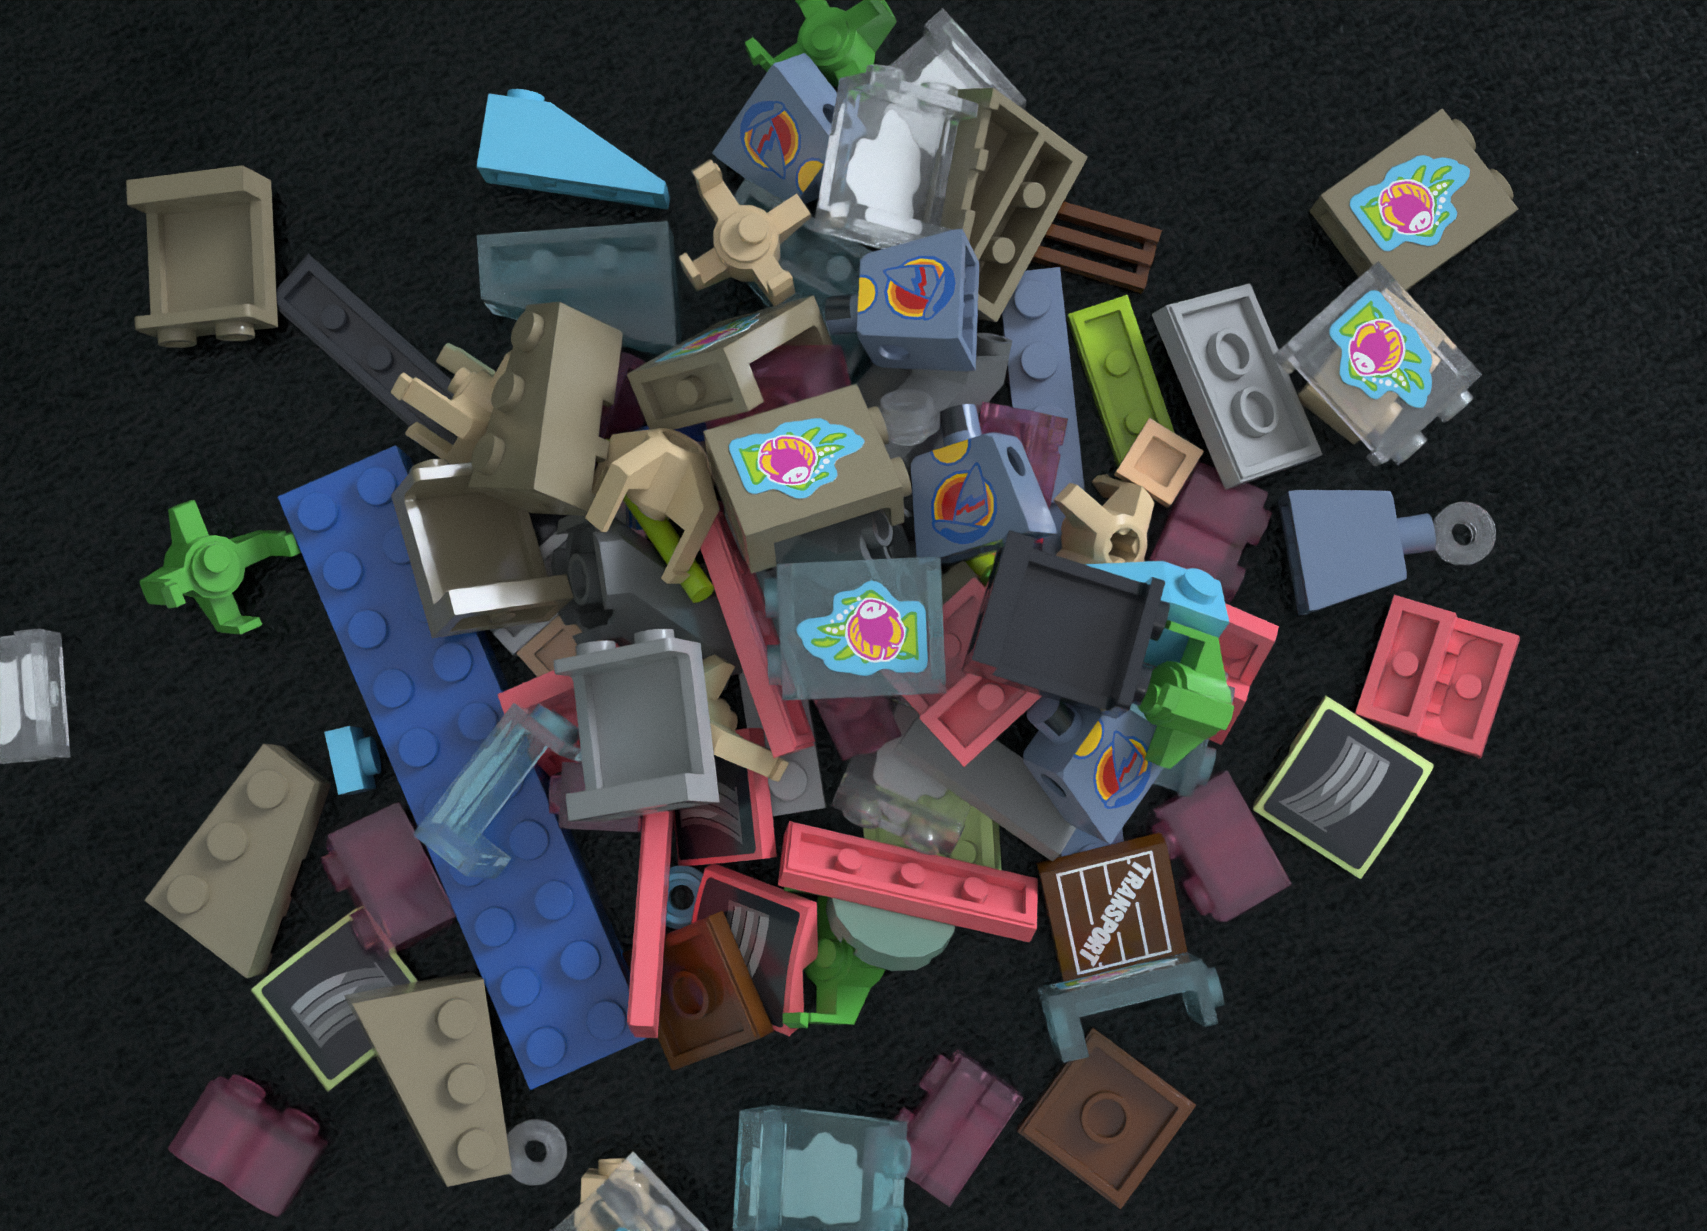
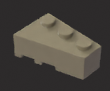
M561 302L526 306L525 312L518 318L512 330L511 342L513 349L506 371L498 379L493 389L491 402L494 408L486 433L478 441L473 451L472 467L474 470L468 485L469 488L530 513L587 515L596 496L591 493L595 461L601 463L607 460L609 441L599 437L602 406L610 407L614 404L623 336L622 331Z
M263 744L146 897L145 901L244 977L250 978L266 973L272 957L270 952L282 917L286 916L292 899L290 894L303 859H306L332 783L283 746Z
M466 972L344 995L376 1059L400 1101L399 1103L436 1174L445 1185L449 1187L512 1173L484 979L473 972Z

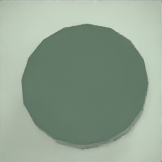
M828 897L825 909L831 931L840 943L845 938L848 944L856 948L853 955L869 965L890 971L917 970L928 965L933 957L941 954L947 947L955 929L954 925Z

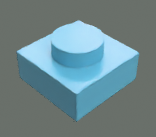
M353 726L324 732L338 795H353L376 789L373 775L381 773V762L373 737L365 738L363 728Z

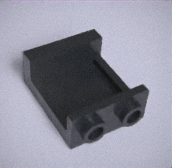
M1009 530L998 544L962 671L1114 719L1129 711L1132 704L1140 706L1146 695L1152 674V667L1143 664L1149 640H1159L1169 614L1170 603L1161 600L1165 581L1151 577L1146 582H1139L1033 548L1036 538Z

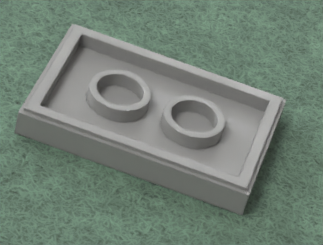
M1250 283L1166 305L1152 314L1225 490L1307 463L1322 455Z

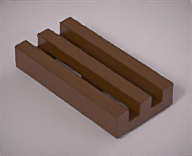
M1063 201L1055 216L1056 219L1144 244L1142 250L1052 223L1044 236L1045 238L1138 264L1136 272L1132 273L1040 245L1031 261L1053 268L1060 267V270L1143 293L1162 230Z

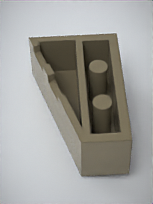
M995 88L958 89L926 233V237L963 228L979 261L977 320L992 322L999 320L1088 158Z

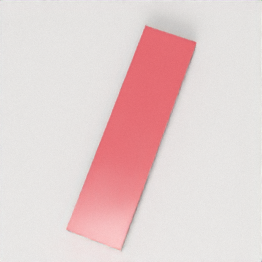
M718 501L720 510L700 549L772 755L776 758L814 746L813 742H815L758 577L756 573H750L747 563L743 561L724 516V505L722 501Z
M674 810L643 815L627 1013V1024L631 1033L634 1034V1037L658 1038Z
M791 821L787 825L783 837L778 886L1029 943L1037 930L1038 878Z

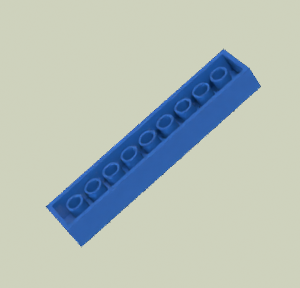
M395 445L280 495L278 499L531 1090L646 1038L634 1037L627 1024L631 973L622 955L623 950L546 772L532 759L525 737L517 729L504 755L487 779L474 792L457 818L450 825L435 822L437 816L449 802L459 779L473 766L485 750H490L495 746L512 725L505 717L497 695L510 688L485 631L439 638L431 637L391 494L410 473L409 470L414 465L410 456Z

